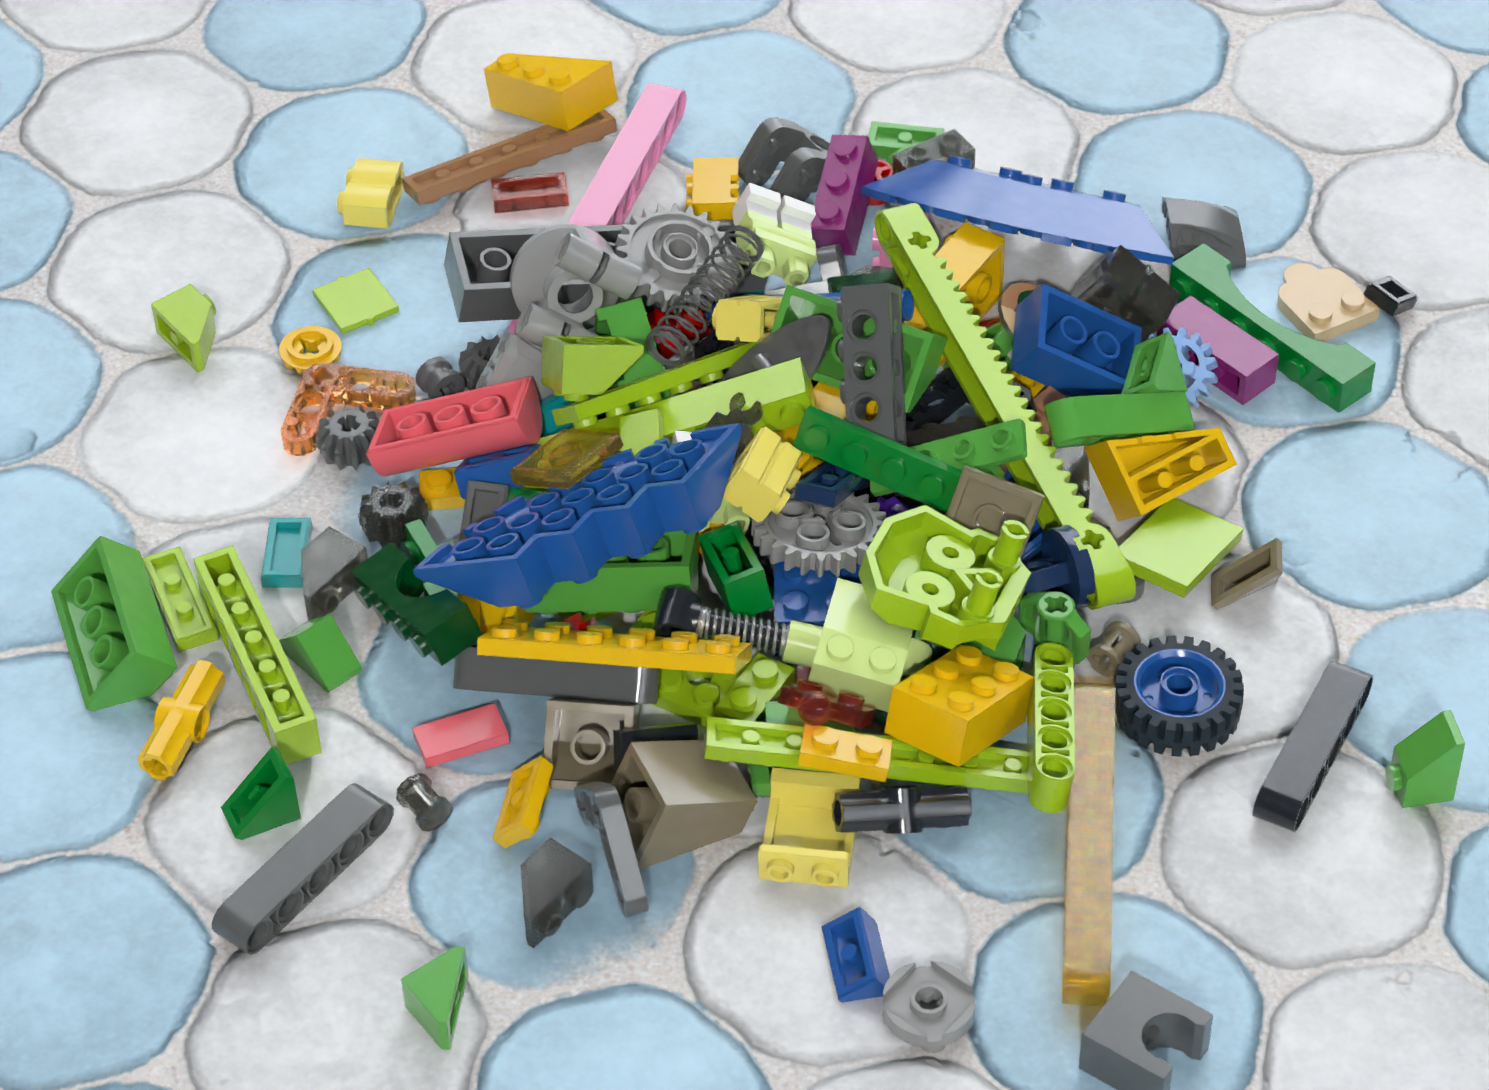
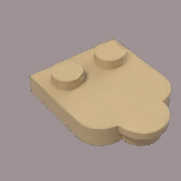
M1307 263L1292 264L1284 271V284L1279 289L1277 306L1304 336L1325 342L1378 320L1380 308L1366 298L1363 294L1364 292L1344 272L1334 268L1318 269Z

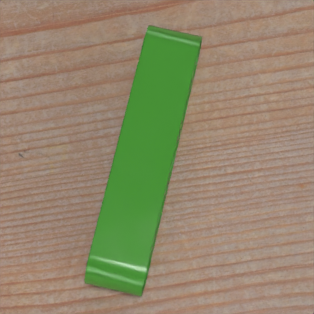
M1186 392L1074 396L1059 399L1044 406L1054 447L1057 448L1089 446L1107 440L1130 439L1196 430Z

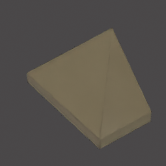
M1275 538L1211 575L1212 607L1219 610L1275 584L1283 573L1282 542Z

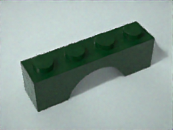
M390 542L350 571L358 584L354 588V592L367 609L373 608L385 625L391 623L403 641L410 639L416 651L423 658L430 655L443 666L478 641V637L483 634L467 605L448 589L429 596L419 597L424 592L423 581L415 577L413 573L415 567L410 558Z

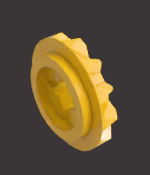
M321 326L298 328L287 334L279 346L280 359L284 361L286 369L295 368L299 375L307 370H312L315 375L320 368L331 370L332 362L340 360L342 350L339 336L334 331Z

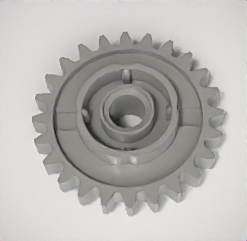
M676 203L673 204L671 211H667L661 204H658L655 213L645 207L641 217L632 214L630 223H624L621 233L618 234L615 254L641 267V277L633 296L646 295L648 297L647 306L652 305L654 302H659L662 312H665L669 306H673L675 298L680 296L682 289L688 285L690 278L696 275L697 269L703 265L705 258L711 255L713 248L718 245L721 237L725 235L726 231H718L720 221L707 222V212L695 216L692 206H689L685 212H681ZM722 247L724 255L735 259L738 263L740 262V258L733 255L728 247ZM719 249L716 250L715 254H720ZM714 257L716 265L726 268L737 279L739 271L728 266L722 257ZM711 259L708 261L707 264H713ZM728 260L732 265L738 268V266L735 263ZM707 267L708 275L722 281L729 290L733 288L734 282L723 278L714 267ZM704 269L701 270L700 274H705ZM720 270L727 277H730L726 272ZM706 277L699 278L702 286L714 291L720 299H724L726 292L714 287ZM713 280L714 283L723 288V286ZM692 288L693 296L703 299L712 308L714 301L705 296L699 288ZM687 290L684 295H690L689 291ZM706 291L709 295L715 298V296H713L710 292ZM684 298L686 306L698 311L699 306L696 305L692 298ZM681 300L677 302V305H682ZM676 308L678 315H681L683 308Z

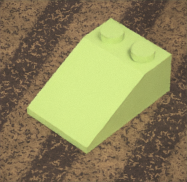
M837 578L806 689L888 712L892 687L900 682L913 629L888 624L870 608L862 584Z

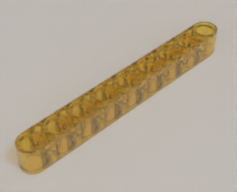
M1074 683L1076 770L1067 803L1062 1004L1103 1007L1110 998L1116 686L1110 684Z

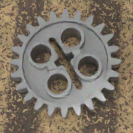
M792 488L789 491L791 494L789 500L777 515L771 511L763 521L757 522L752 519L751 536H753V545L760 546L759 554L761 556L770 555L771 564L784 561L785 571L796 566L800 567V575H805L809 570H815L817 576L822 577L825 570H830L838 577L840 576V569L843 568L851 573H856L857 564H862L866 550L886 518V512L879 511L880 504L878 502L868 503L869 495L867 494L855 497L854 492L836 507L832 508L795 499V489Z

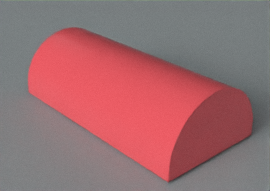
M525 377L386 409L383 411L366 455L375 471L379 475L387 477L537 443L542 433V412L532 377Z

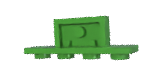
M1018 418L909 448L962 471L964 466L967 465L1004 479V471L999 465L1027 457L1025 423ZM870 480V491L875 497L896 492Z

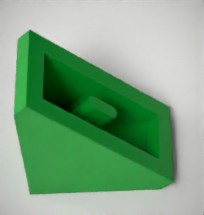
M272 746L221 806L235 839L244 840L301 819L294 778L277 747Z

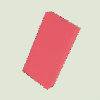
M495 703L412 728L415 742L426 768L509 744V733Z

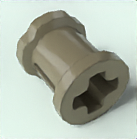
M1122 621L1111 622L1105 629L1103 640L1089 649L1087 660L1096 672L1105 677H1116L1117 669L1120 662L1123 663L1124 656L1129 651L1134 653L1135 646L1141 644L1140 636L1136 630ZM1119 635H1122V639L1118 641ZM1109 657V663H1105V660Z

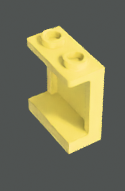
M772 767L770 802L763 843L759 845L758 851L759 879L773 880L781 883L817 884L822 887H848L856 832H836L835 824L832 820V803L835 793L860 792L861 778L837 773Z

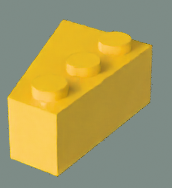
M506 53L499 56L497 61L483 68L492 108L565 131H570L618 100L612 62L607 60Z
M738 157L693 158V173L686 174V195L692 196V198H686V209L692 206L695 216L707 212L706 221L733 220L732 208L739 199Z
M1221 428L1107 440L1083 447L1117 521L1142 516L1237 465Z

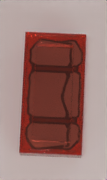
M565 172L491 179L495 213L569 206Z

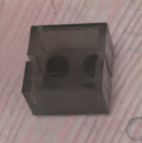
M1120 244L1076 284L1070 296L1101 310H1104L1106 307L1109 310L1108 313L1141 327L1142 343L1149 338L1150 334L1156 332L1166 323L1181 293L1155 272L1150 275L1145 273L1147 266Z

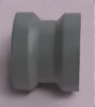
M433 357L421 365L415 377L418 387L423 392L428 393L430 399L464 392L466 386L465 379L458 371L453 370L452 365L443 357Z

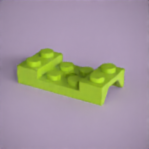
M645 610L630 629H652L656 610ZM757 653L752 661L736 674L659 669L657 704L652 705L705 727L707 716L763 722L766 714L765 702L776 701L781 693L792 696L796 691L795 668ZM696 678H705L710 681L698 686L690 683V681Z

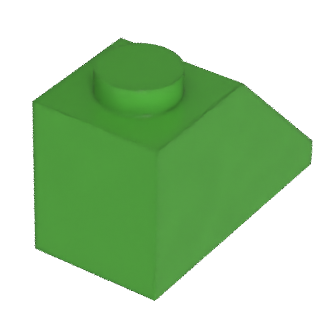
M1452 710L1440 712L1394 746L1391 765L1386 766L1385 776L1389 790L1391 792L1396 791L1402 808L1454 801L1465 741Z

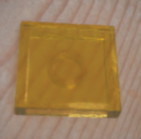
M563 429L511 469L509 474L514 485L570 489L621 449L624 444L619 433Z

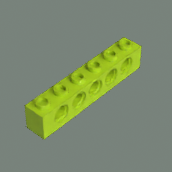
M232 545L193 558L201 595L271 747L279 748L287 765L322 753L316 717L234 546Z

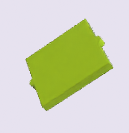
M370 268L346 277L339 276L336 281L312 290L315 299L342 334L367 324L370 326L374 325L375 321L399 312L398 304Z

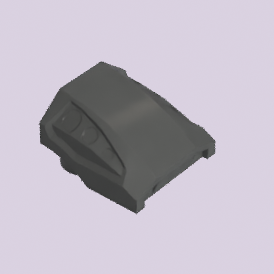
M1162 197L1161 210L1164 218H1166V233L1168 240H1170V252L1174 256V261L1205 243L1231 261V268L1246 267L1244 239L1239 217L1235 209L1203 201Z

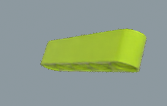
M1043 643L1036 647L1030 675L1034 676L1027 711L1028 800L1034 808L1040 811L1057 813L1064 810L1067 806L1076 770L1073 655L1068 648L1061 644Z

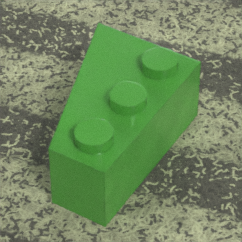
M642 298L595 309V334L599 336H621L644 346L643 355L608 390L666 370L665 366L655 360L646 348L645 339L651 332ZM652 337V338H653L654 347L656 348L655 339H654V337ZM668 389L660 392L661 400L671 398ZM637 401L629 403L630 410L642 407L638 406Z

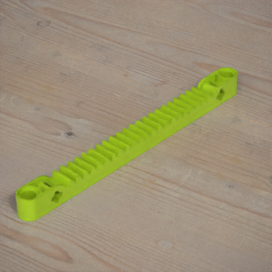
M910 203L877 211L874 224L878 241L905 289L911 291L914 304L930 333L948 338L943 355L983 426L988 427L1018 418L1025 423L1027 457L1005 463L1017 485L1045 495L1037 516V521L1044 533L1047 529L1061 525H1070L1079 533L1080 536L1073 539L1079 551L1083 549L1088 550L1095 576V593L1087 595V599L1091 601L1087 607L1095 610L1132 600L1136 593V583L1130 565L1111 533L1099 524L1090 523L1093 513L1092 509L1083 508L1086 499L1084 496H1076L1078 485L1069 483L1071 473L1069 471H1061L1064 461L1054 458L1057 450L1054 446H1047L1050 438L1049 435L1040 434L1042 423L1033 422L1035 411L1026 410L1028 399L1019 397L1021 387L1012 385L1014 375L1005 374L1008 366L1007 363L999 362L1001 353L999 350H992L993 339L985 338L986 327H978L980 317L979 315H972L974 307L972 304L965 303L967 294L965 292H958L960 282L952 280L954 273L952 269H945L946 258L934 257L939 246V239L922 208L917 203Z

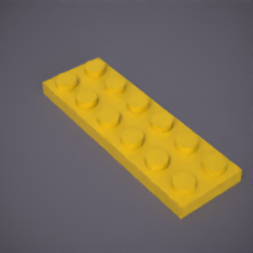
M523 619L503 620V625L492 626V630L478 637L477 655L736 674L751 661L752 643L740 642V636L718 634L714 635V640L697 639V633L675 631L671 633V637L655 636V630L647 628L629 629V634L612 633L613 627L606 625L587 626V631L570 630L571 624L564 622H547L544 628L528 627L529 621Z

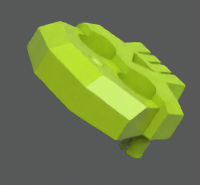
M927 505L885 518L865 552L858 573L869 606L888 624L920 631L919 638L937 645L954 649L958 644L976 640L995 651L1019 605L1031 572L1022 563L1019 556L1023 544L1028 537L1029 530L1023 523L1016 520L1005 521L1001 527L999 537L980 528L969 530Z

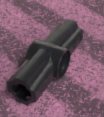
M911 785L881 787V791L835 793L832 803V820L834 821L836 832L840 833L880 830L888 834L919 833L923 831L922 828L968 826L972 815V803L966 787L921 789V786Z

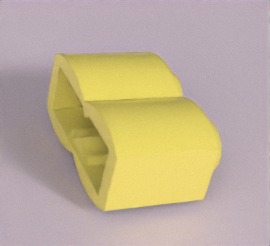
M358 158L354 167L349 168L347 171L345 191H340L337 199V211L343 214L344 225L390 228L394 219L396 205L400 202L404 189L402 178L404 177L403 162Z

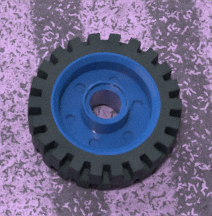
M1176 635L1166 636L1165 644H1162L1159 637L1149 640L1148 647L1143 643L1135 646L1134 653L1129 651L1124 656L1123 663L1120 662L1115 679L1114 714L1117 715V722L1120 728L1125 727V734L1131 740L1138 736V745L1145 749L1153 743L1154 752L1162 755L1166 748H1171L1172 756L1181 757L1183 749H1187L1190 756L1199 755L1201 746L1206 752H1210L1216 748L1217 742L1223 745L1228 741L1229 734L1233 735L1237 729L1243 706L1244 683H1242L1240 669L1236 670L1235 661L1231 657L1225 659V651L1219 647L1210 652L1211 643L1202 640L1198 646L1194 645V637L1184 636L1183 643H1177Z

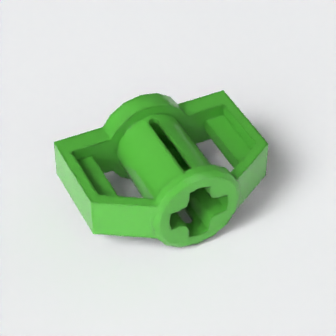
M1056 591L1028 593L1020 600L1019 623L1027 632L1035 636L1036 647L1043 643L1061 644L1072 652L1073 662L1076 664L1082 662L1089 655L1091 629L1076 612L1075 602L1069 595Z

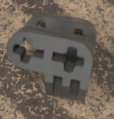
M777 117L768 118L758 126L738 160L739 178L746 185L750 182L762 186L770 179L779 162H785L769 190L780 193L781 199L786 195L805 202L809 193H816L819 187L830 143L793 121Z

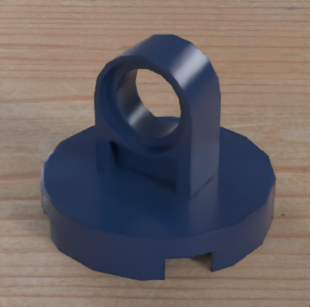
M1061 525L1046 530L1041 545L1042 559L1024 564L1031 572V575L1023 593L1039 592L1051 588L1052 592H1063L1069 595L1075 602V609L1090 605L1091 601L1087 599V595L1095 593L1094 569L1088 550L1083 549L1079 551L1073 539L1080 536L1077 530L1070 525Z

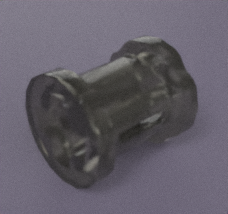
M417 773L414 776H409L397 788V802L402 807L409 808L416 816V824L422 831L429 832L441 827L451 816L452 804L446 797L439 796L433 790L432 781L426 774Z

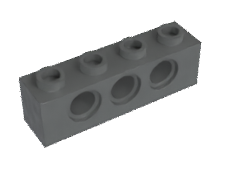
M889 283L841 287V298L837 300V316L839 321L842 322L843 338L838 343V354L841 363H844V379L840 382V398L846 408L845 421L907 447L901 287ZM872 318L875 322V331L871 337L865 339L862 334V327L866 320ZM874 359L877 371L873 378L867 380L863 372L864 366L869 360ZM875 400L878 404V414L875 419L868 421L865 416V408L870 401Z

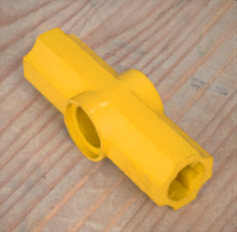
M198 660L196 664H191L173 696H165L159 702L154 717V730L137 758L139 768L147 772L151 778L165 781L166 778L174 776L192 742L200 743L205 737L210 721V709L225 684L224 672L217 669L212 662Z

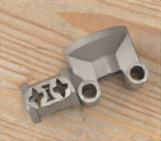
M572 224L555 225L534 234L519 249L510 272L511 293L521 312L515 327V334L508 331L503 335L483 370L475 389L532 377L539 401L553 394L552 389L541 384L543 335L599 336L588 330L595 326V309L616 304L618 297L625 300L628 299L638 285L642 272L641 267L617 256L602 236L583 226ZM580 279L589 284L588 292L578 301L570 304L558 302L559 289L565 282Z

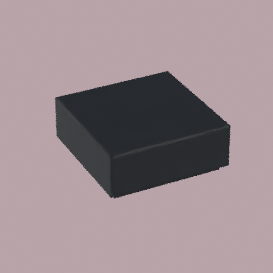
M1391 276L1369 283L1363 293L1366 298L1392 317L1413 309L1418 300L1416 294Z

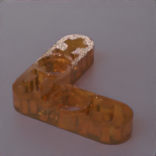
M317 363L310 366L302 376L281 427L284 450L294 456H305L315 451L317 448L316 436H318L319 419L328 418L329 411L333 410L335 404L362 405L366 408L386 410L415 403L417 396L414 379L405 373L330 363ZM359 383L369 385L367 389L361 391L351 389L353 385ZM321 384V391H318L316 386ZM310 405H316L321 407L318 411L313 413H305L301 411L303 408ZM301 427H304V428H305L306 433H302V434H301V432H302V428H301Z

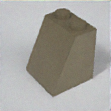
M704 740L631 742L611 783L615 786L622 803L639 869L742 833L757 803L753 791L748 786L735 762L704 759Z

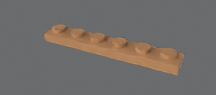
M603 109L570 131L543 125L403 177L404 191L419 205L435 203L445 195L456 191H467L477 183L488 179L501 178L507 172L520 167L536 165L544 158L555 154L568 153L572 148L584 143L600 141L606 135L617 131L615 118Z

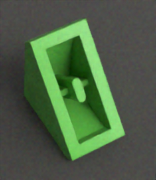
M1169 332L1135 345L1122 394L1188 391L1175 343Z
M331 614L310 619L278 639L285 654L328 693L362 672L361 664Z
M455 946L401 978L405 1007L435 1043L444 1050L451 1049L469 974L465 947Z

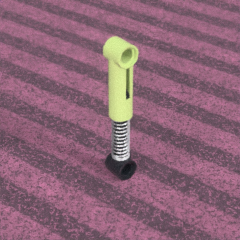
M671 587L662 590L660 593L652 627L655 630V636L671 637V633L675 631L695 632L699 639L704 638L705 640L709 637H712V640H714V635L718 634L740 636V642L752 643V649L757 647L758 652L761 648L764 649L765 654L768 650H772L773 655L777 651L780 657H782V662L812 668L823 630L822 626L790 620V624L787 626L785 623L778 626L777 621L772 625L770 620L763 623L762 618L756 621L754 616L751 620L748 619L747 615L741 618L740 613L735 617L732 611L728 615H726L725 610L718 613L717 608L712 612L710 607L701 606L702 601L698 594L685 588ZM911 638L900 682L931 663L932 648L927 643Z

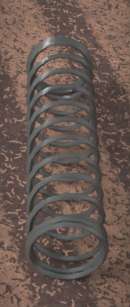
M736 225L728 228L725 235L721 237L718 245L713 248L711 255L706 257L703 265L697 269L696 275L690 278L688 285L682 289L680 296L675 298L673 306L666 310L665 316L659 319L657 326L647 335L645 339L646 348L655 360L667 366H679L682 364L686 354L691 352V344L698 342V333L706 332V323L712 322L713 309L703 299L693 296L692 288H699L709 299L718 302L720 299L718 295L700 284L699 278L706 277L714 287L726 292V298H730L729 292L736 291L738 287L737 282L744 280L745 272L751 271L753 267L752 262L758 261L764 252L763 243L754 231L747 227ZM732 231H740V232H743V233L747 234L748 236H750V237L756 242L757 246H756L755 243L752 242L749 238H747V237H745V236H743V235L730 234V233H731ZM730 237H739L746 240L755 248L757 255L749 256L741 248L732 245ZM722 247H728L733 255L749 262V267L743 269L735 259L724 255ZM719 249L720 254H715L716 250ZM714 257H722L728 266L742 273L741 278L735 279L733 274L726 268L716 265ZM711 259V261H712L713 264H707V263H708V261ZM728 260L735 263L739 268L732 265ZM707 267H714L723 278L734 282V287L729 290L722 281L708 275ZM704 269L705 274H700L701 270ZM720 270L726 272L730 277H727ZM713 280L718 282L723 288L714 283ZM687 290H688L689 293H690V295H688V294L684 295V294H685V292H686ZM706 291L710 292L713 296H715V298L709 295ZM684 298H692L701 309L711 313V318L705 320L699 312L686 306ZM681 300L682 305H677V302ZM676 308H684L693 319L703 323V329L698 331L688 320L679 317ZM673 310L674 315H669L670 311ZM668 319H677L681 326L696 334L695 340L689 341L681 331L670 327ZM665 321L667 326H661L662 322ZM660 329H668L672 334ZM659 336L666 347L680 354V359L671 361L664 358L654 347L652 337ZM664 338L671 341L677 347V349H674L672 346H670ZM680 341L688 344L686 351Z

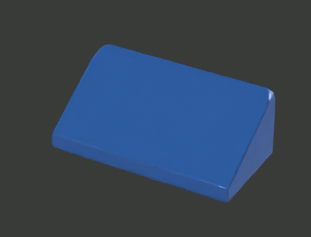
M534 443L464 459L453 472L462 499L466 498L468 480L509 485L511 488H519L537 483L540 475L541 446Z
M858 907L821 926L838 1000L843 1003L883 997L884 986L890 975L876 921L861 907Z

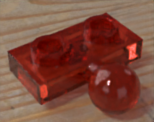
M798 679L797 685L782 686L778 703L797 709L800 719L807 725L821 726L828 722L829 719L859 729L872 725L876 709L864 706L865 698L846 692H839L838 697L823 693V685L804 679Z

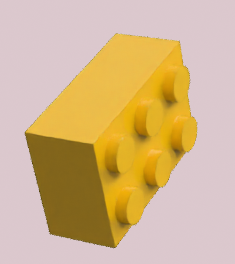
M959 645L892 687L884 733L960 767L1025 722L1034 676L1020 671L1012 663L1000 662L982 654L976 647Z

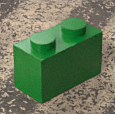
M737 521L697 536L708 575L728 612L732 611L735 617L740 613L741 618H743L745 615L752 617L774 607L764 569Z

